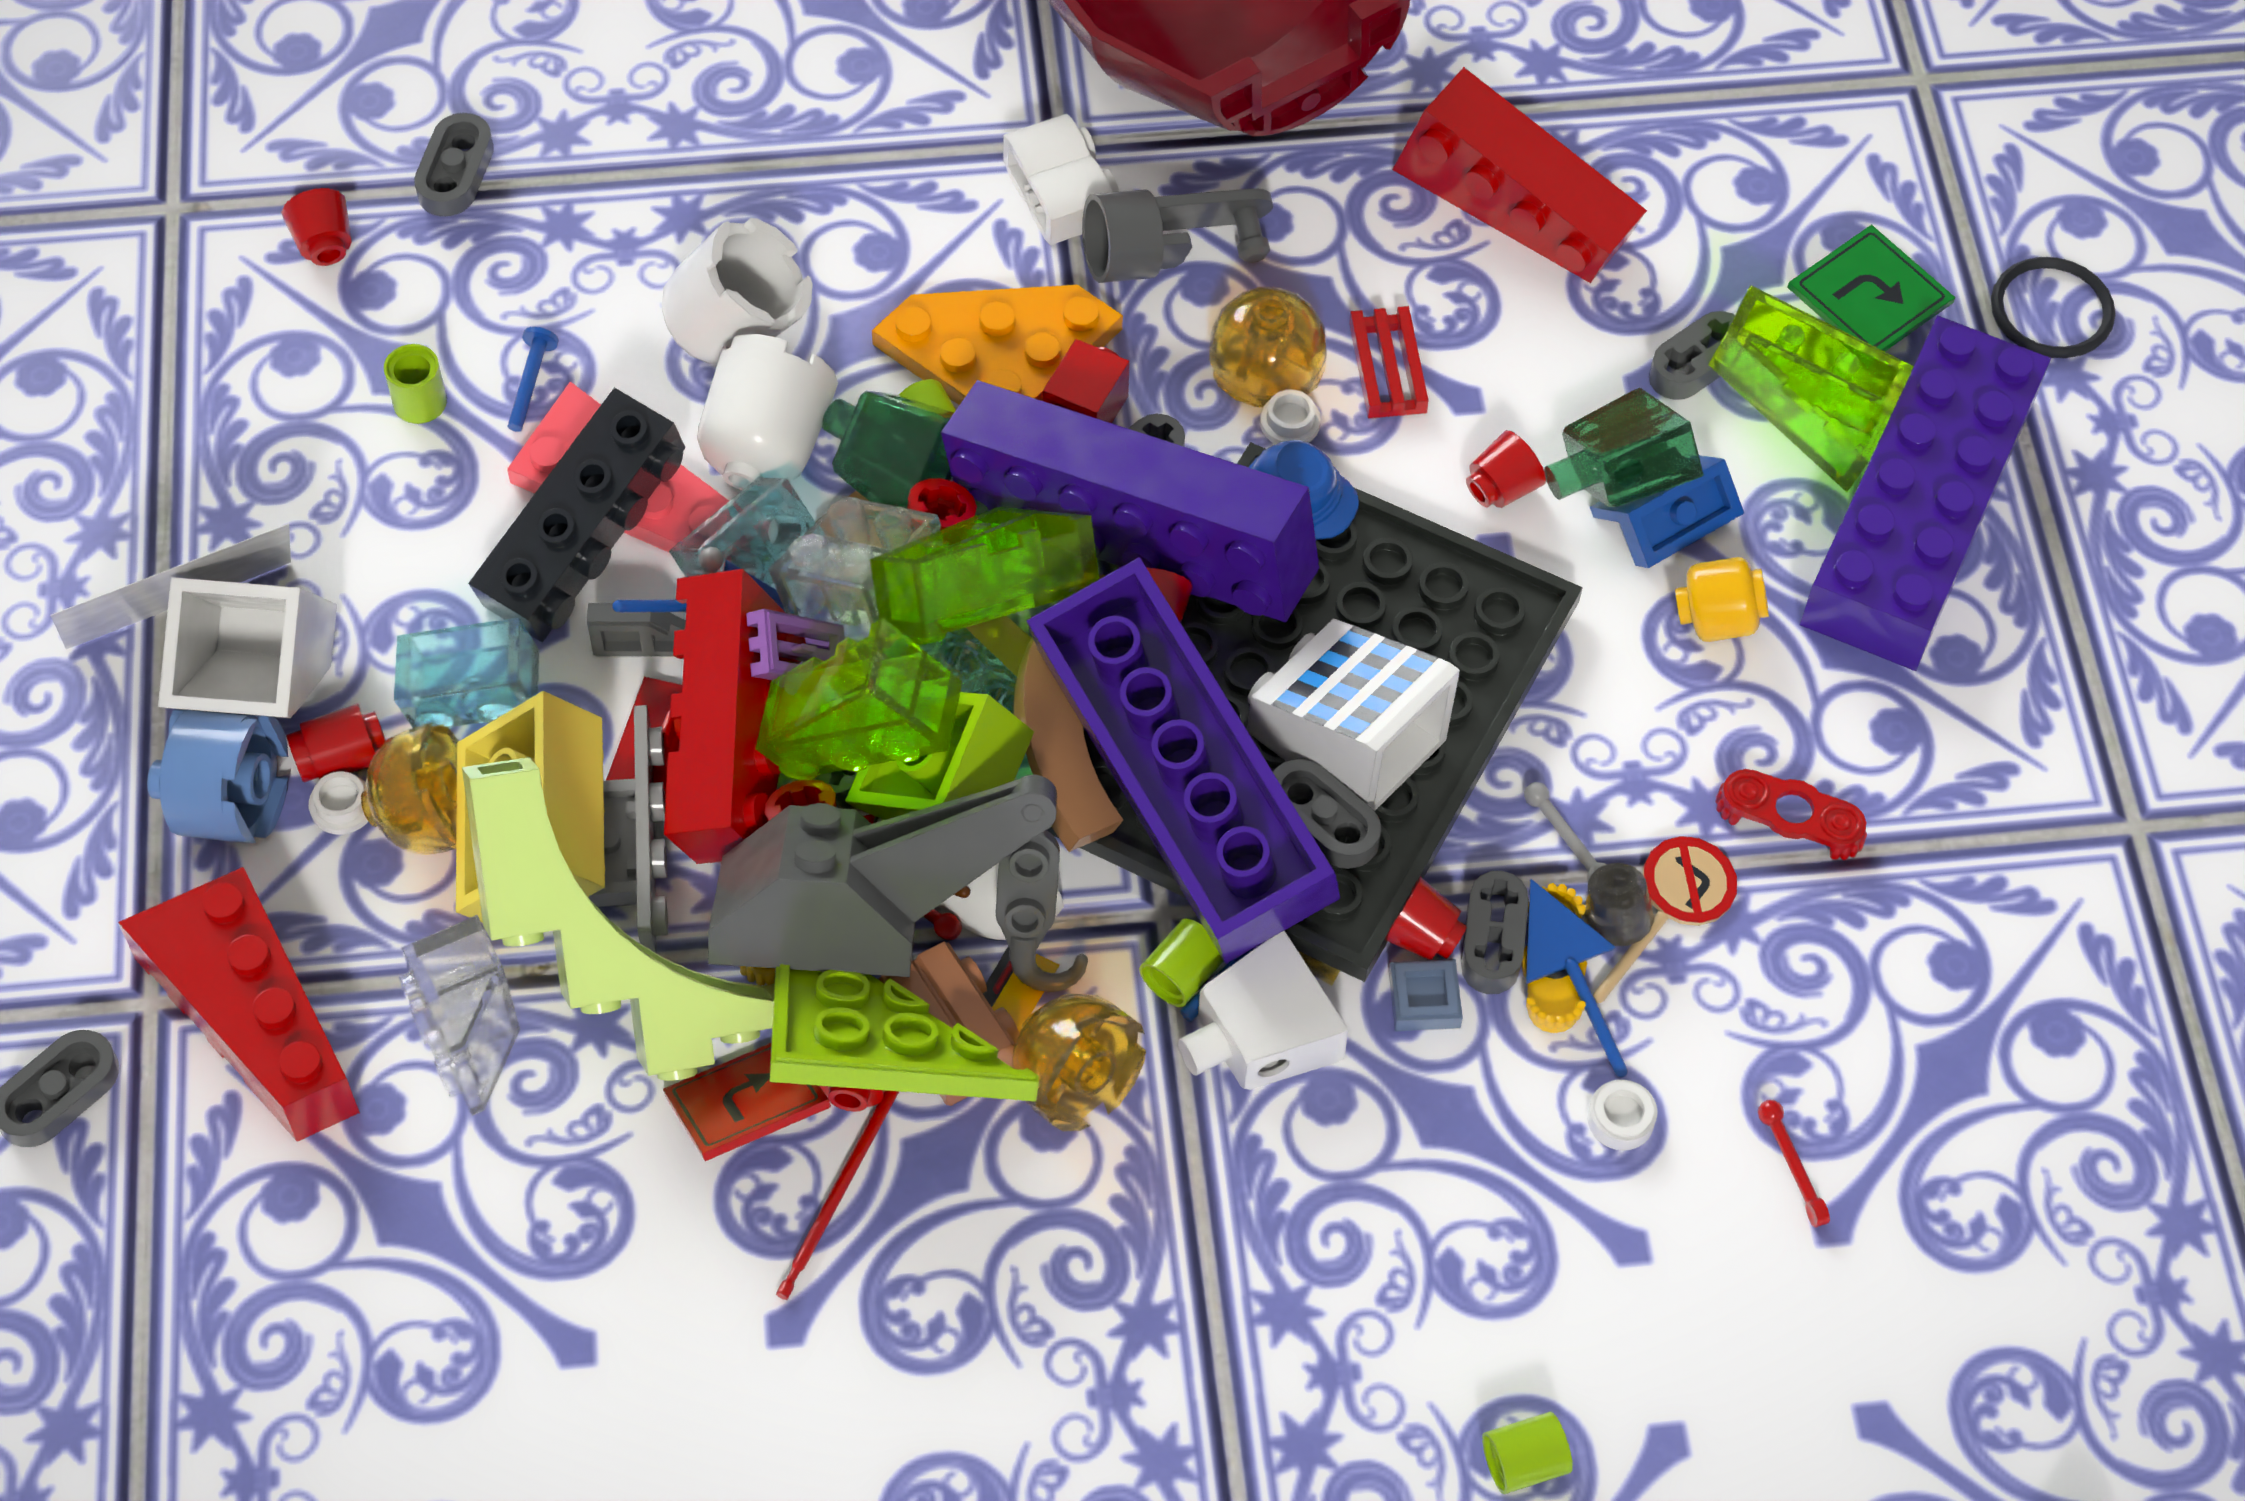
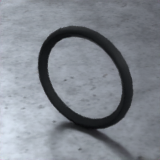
M2037 257L2018 262L2000 275L1991 295L1992 314L1998 327L2006 337L2020 347L2050 358H2070L2093 351L2107 339L2114 326L2115 306L2108 288L2098 276L2086 267L2070 260L2057 257ZM2035 269H2057L2069 272L2089 284L2098 295L2103 310L2101 325L2097 332L2088 340L2076 345L2065 347L2049 346L2031 340L2012 325L2005 313L2003 298L2010 282L2018 275Z

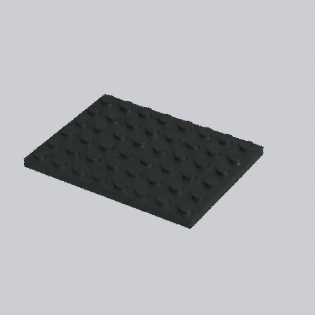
M1250 442L1237 464L1249 468L1255 458L1259 457L1266 448ZM1353 487L1359 498L1358 511L1350 526L1344 532L1333 538L1316 539L1319 570L1286 623L1265 615L1255 616L1248 614L1238 606L1209 596L1199 597L1191 594L1181 625L1246 730L1250 708L1247 698L1254 684L1265 673L1272 672L1275 674L1289 661L1292 650L1306 634L1313 633L1317 635L1333 618L1450 662L1460 670L1446 741L1375 810L1381 823L1380 841L1376 855L1368 863L1357 868L1346 869L1331 865L1336 875L1340 899L1284 930L1297 951L1365 982L1388 942V934L1392 924L1406 904L1419 877L1422 879L1425 877L1577 607L1583 587ZM1083 727L1089 757L1097 777L1123 821L1112 834L1080 848L1185 897ZM1250 735L1272 772L1278 766L1287 762L1254 736ZM1303 796L1290 798L1293 803L1299 805L1310 802ZM1052 827L1047 829L1053 836L1059 838ZM1342 836L1336 839L1337 841L1346 844H1353L1357 842L1355 839L1348 836Z

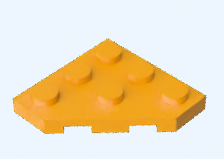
M1079 285L911 294L872 329V345L922 380L933 379L939 381L950 400L958 405L961 404L977 380L1043 401V389L1074 340L1078 339L1095 347H1105L1122 330L1123 315Z

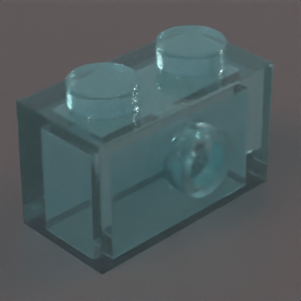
M519 617L397 635L394 702L415 732L441 733L456 726L483 722L490 723L538 694L539 649Z

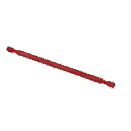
M885 1090L883 1100L877 1104L792 1262V1269L787 1278L781 1282L776 1292L779 1298L788 1300L794 1289V1282L799 1273L805 1269L900 1091Z

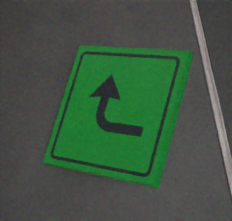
M1872 224L1789 281L1787 286L1791 292L1870 362L1953 304L1956 298Z

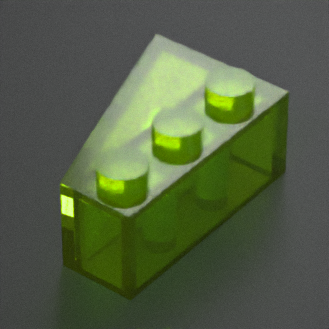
M1752 285L1749 286L1734 312L1708 364L1845 492L1849 491L1870 461L1914 366Z
M996 507L869 559L881 633L908 636V641L912 644L937 642L944 639L948 632L1065 599L1099 580L1091 515Z
M881 618L871 624L868 637L859 642L848 637L837 643L835 655L823 661L814 656L771 681L755 749L778 765L779 770L784 775L798 780H812L817 775L841 770L861 771L869 765L896 760L910 762L917 760L923 755L945 752L949 750L963 681L888 621Z

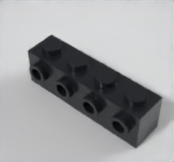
M614 387L469 581V586L483 607L542 643L552 629H558L563 626L573 612L575 598L589 579H596L607 567L611 558V549L625 530H632L641 521L647 509V500L661 481L666 482L671 479L679 469L683 459V451L686 447L674 422Z

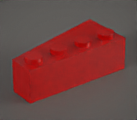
M1465 67L1459 71L1424 110L1392 169L1589 283L1594 280L1628 240L1647 212L1643 206Z
M744 569L677 578L676 601L682 604L687 603L685 629L674 631L673 656L678 659H684L682 693L671 694L670 718L673 719L675 732L680 742L679 751L668 753L664 835L696 864L721 862L723 855L768 822L764 814L765 803L770 795L776 791L779 774L785 765L784 747L790 717L793 715L796 706L795 684L751 677L750 664L760 662L761 660L760 653L749 651L748 638L758 636V628L747 626L746 613L761 609L786 612ZM777 632V640L806 644L805 637ZM779 657V661L795 664L801 663L798 660Z
M244 867L118 922L135 960L148 975L151 974L172 1002L183 1014H187L203 1032L211 1046L242 1076L245 1084L297 1142L360 1113L345 1073Z

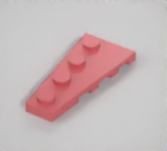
M569 382L507 468L510 483L535 494L601 404L572 382ZM680 465L674 476L666 482L661 481L649 497L646 512L637 526L632 530H625L624 533L701 566L699 563L701 551L707 547L718 548L723 554L724 562L716 572H723L725 561H732L752 531L748 514L684 466Z

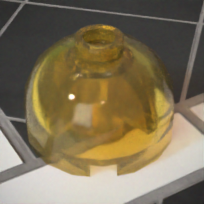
M1257 287L1242 292L1221 309L1212 327L1209 342V360L1213 367V377L1217 385L1237 401L1254 407H1264L1272 396L1283 390H1298L1308 395L1317 388L1325 372L1327 359L1325 326L1313 306L1295 292L1280 287Z
M433 722L405 730L387 739L375 752L366 774V790L361 794L362 809L368 822L372 826L378 827L385 837L396 846L407 852L421 855L444 853L456 849L457 742L459 740L443 724L432 727Z
M1065 994L1042 1005L1038 1010L1029 1015L1023 1023L1013 1049L1012 1068L1020 1070L1028 1068L1039 1076L1036 1101H1026L1027 1104L1047 1122L1061 1131H1081L1090 1127L1091 1125L1083 1118L1102 1102L1107 1113L1110 1114L1121 1104L1135 1085L1145 1062L1146 1050L1137 1043L1138 1032L1145 1034L1142 1025L1115 1004L1098 995Z

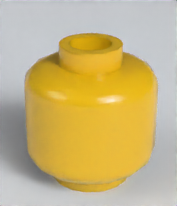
M1733 557L1692 565L1687 572V586L1675 588L1681 625L1693 623L1696 635L1704 642L1750 636L1758 630L1760 618L1769 617L1762 568L1752 570L1750 563L1743 557Z

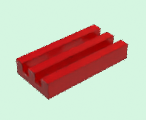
M1409 306L1397 307V313L1387 315L1386 308L1374 309L1373 316L1364 317L1362 310L1351 311L1349 325L1368 419L1427 413L1429 400ZM1390 331L1398 332L1411 400H1404ZM1367 333H1377L1390 402L1380 401Z

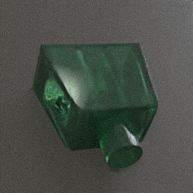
M1640 387L1565 426L1562 437L1568 457L1544 467L1546 482L1556 499L1561 500L1585 489L1607 507H1618L1704 476L1691 422Z
M865 391L860 395L856 406L843 399H837L829 405L822 421L823 430L841 440L832 462L833 470L892 521L899 525H906L910 489L917 482L926 479L942 478L951 480L952 478L941 431L954 412L900 395L884 392Z

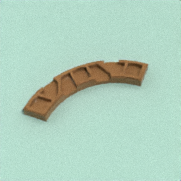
M1102 574L1081 584L1064 596L1062 600L1105 577V575ZM1032 637L1018 669L1014 690V715L1034 731L1026 751L1028 763L1033 775L1049 779L1057 790V813L1051 827L1068 852H1071L1112 834L1122 823L1123 819L1108 798L1097 777L1086 746L1083 725L1037 650Z

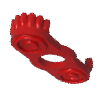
M1750 769L1737 770L1730 774L1725 782L1721 784L1715 799L1717 812H1721L1722 819H1728L1729 824L1736 825L1743 817L1767 825L1772 831L1783 837L1792 839L1805 838L1830 847V857L1833 860H1837L1839 857L1842 860H1847L1849 856L1851 858L1856 857L1857 853L1862 851L1867 837V822L1864 814L1857 806L1821 793L1805 781L1795 779L1782 780ZM1783 796H1799L1809 803L1812 809V816L1805 822H1788L1778 814L1776 802Z

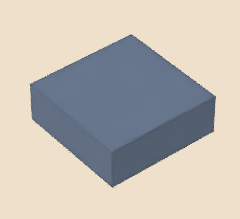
M1456 959L1390 962L1389 982L1395 1031L1461 1028L1463 1015Z

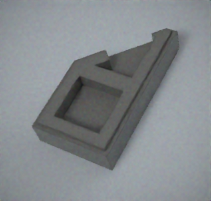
M588 603L587 626L593 655L674 657V631L685 629L686 620L670 612L619 613L613 610V603Z

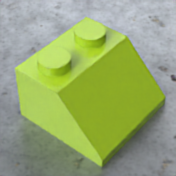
M894 686L848 793L846 802L854 808L887 820L1012 782L1016 778L1034 731L989 694Z

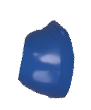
M1289 440L1275 444L1262 451L1260 456L1255 458L1249 466L1251 469L1309 487L1315 538L1317 540L1333 538L1344 532L1350 526L1358 511L1359 498L1351 483L1340 475L1330 458L1322 450L1308 442Z

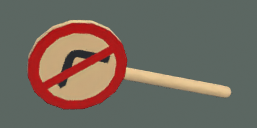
M1679 836L1664 840L1651 850L1642 868V886L1649 902L1658 912L1593 993L1596 1003L1605 1001L1668 919L1679 924L1700 926L1717 921L1729 911L1737 894V875L1730 860L1717 846L1700 838Z

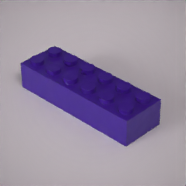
M1937 315L1815 578L1800 622L1801 626L1917 671L2035 402L2051 361L2050 357Z
M979 380L973 385L941 431L952 480L966 488L974 497L977 508L973 520L977 522H990L1020 532L1030 540L1046 541L1073 550L1083 558L1091 560L1100 559L1120 567L1140 557L1145 567L1174 572L1188 579L1193 586L1192 595L1199 597L1209 596L1238 606L1248 614L1255 616L1265 615L1285 623L1319 570L1310 492L1307 486Z
M1140 557L1026 620L1037 650L1225 964L1340 899L1334 870Z

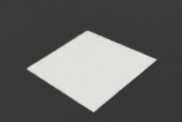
M289 523L51 614L50 616L65 649L67 650L168 611L171 577L240 583L291 563Z

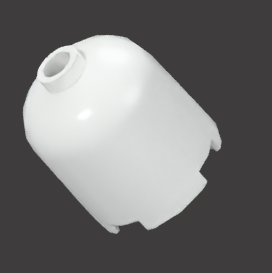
M750 218L744 224L730 223L728 221L722 223L676 268L663 288L662 313L666 328L675 342L690 356L705 363L717 364L723 347L730 348L735 336L760 334L777 337L801 319L811 304L813 284L811 277L802 278L801 271L792 258L798 251L794 243L776 227L757 218Z
M760 334L737 335L734 337L730 348L723 347L698 425L697 441L704 459L723 475L722 477L727 484L740 490L754 491L757 488L780 487L792 482L801 475L811 456L838 386L835 372L822 358L812 354L810 363L800 357L785 352L788 341L781 338Z

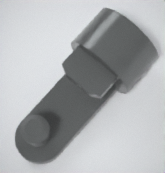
M1259 188L1154 197L1149 190L1091 194L1085 202L1082 219L1083 246L1089 271L1098 283L1155 278L1159 274L1160 269L1175 268L1183 263L1193 248L1188 232L1163 234V231L1236 225L1240 240V243L1237 245L1239 258L1249 263L1261 261L1270 252L1268 239L1262 235L1259 219L1273 209L1271 194L1269 191Z

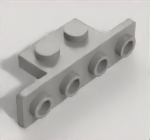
M647 705L634 706L635 779L603 781L605 888L590 895L588 898L597 907L637 904V930L640 944L657 953L656 936L668 935V910L666 896H656L655 878H667V855L665 839H655L654 822L665 820V789L663 782L654 783L653 766L665 765L663 728L651 727Z

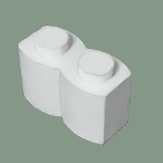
M1067 113L1003 135V161L1018 193L1027 203L1037 227L1049 245L1082 234L1083 211L1089 195L1119 192L1112 172L1109 169L1102 171L1095 160V146L1089 131L1085 127L1078 128Z

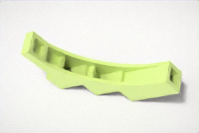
M530 757L462 767L483 927L491 941L502 939V943L505 946H526L542 941L544 939L543 932L553 931L561 994L570 1009L580 1007L581 1012L584 1014H602L621 1008V1000L630 999L637 1059L648 1076L657 1075L658 1079L665 1081L690 1078L698 1073L697 1067L715 1064L712 1038L720 1037V1041L723 1043H744L759 1038L760 1030L772 1028L774 984L759 986L727 981L695 972L665 959L631 938L610 921L586 896L576 882L559 849L547 814L540 770Z

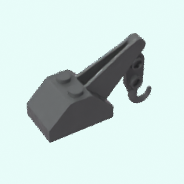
M1027 775L992 789L873 824L855 809H840L823 803L808 806L789 805L722 856L708 932V964L776 968L780 964L790 965V969L824 972L827 970H839L871 975L910 977L916 921L999 863L995 915L1010 948L1009 958L1014 974L1023 984L1034 990L1049 993L1066 990L1077 984L1085 974L1088 964V957L1086 955H1077L1073 966L1061 973L1043 971L1036 964V950L1047 931L1052 927L1056 914L1060 847L1056 838L1047 831L1054 823L1057 813V790L1054 784L1043 776Z

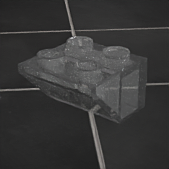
M844 496L841 500L832 504L828 508L827 513L803 536L793 541L789 549L768 568L785 612L787 614L843 625L845 641L885 650L923 610L941 523L937 514Z
M478 915L401 947L409 972L398 977L410 1005L408 1009L421 1040L424 1044L428 1043L436 1060L434 1061L435 1068L448 1097L452 1098L462 1094L472 1116L485 1110L520 1032L504 968Z

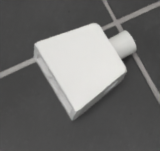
M1282 931L1205 984L1200 991L1198 1011L1203 1027L1177 1041L1183 1061L1193 1075L1196 1076L1225 1061L1240 1086L1251 1090L1343 1060L1349 1029L1286 932Z

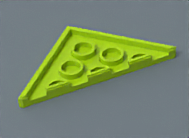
M780 964V966L775 968L769 1082L1036 1101L1039 1076L1028 1068L1024 1070L1014 1069L998 1059L999 1049L961 1024L957 1023L951 1028L929 1013L930 1004L892 979H888L884 984L871 974L839 970H827L825 972L790 969V965Z

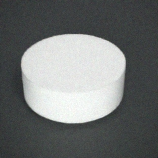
M1613 1080L1603 1084L1594 1093L1587 1115L1588 1126L1593 1136L1609 1148L1615 1150L1635 1149L1643 1145L1651 1136L1657 1120V1105L1651 1093L1642 1085L1630 1080Z

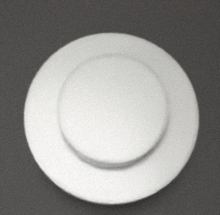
M1283 390L1272 396L1264 405L1261 411L1260 426L1266 438L1274 444L1289 440H1300L1309 443L1319 432L1321 417L1317 406L1307 394L1298 390Z
M333 772L322 777L316 783L309 798V811L314 823L321 830L331 834L342 835L359 830L370 820L375 809V799L370 786L363 779L349 772Z

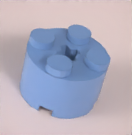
M174 709L169 720V735L162 760H155L152 763L147 781L150 797L160 799L163 815L169 830L179 836L240 843H256L254 837L266 838L270 835L281 815L287 792L288 778L276 777L277 756L288 757L287 740L284 730L275 717Z

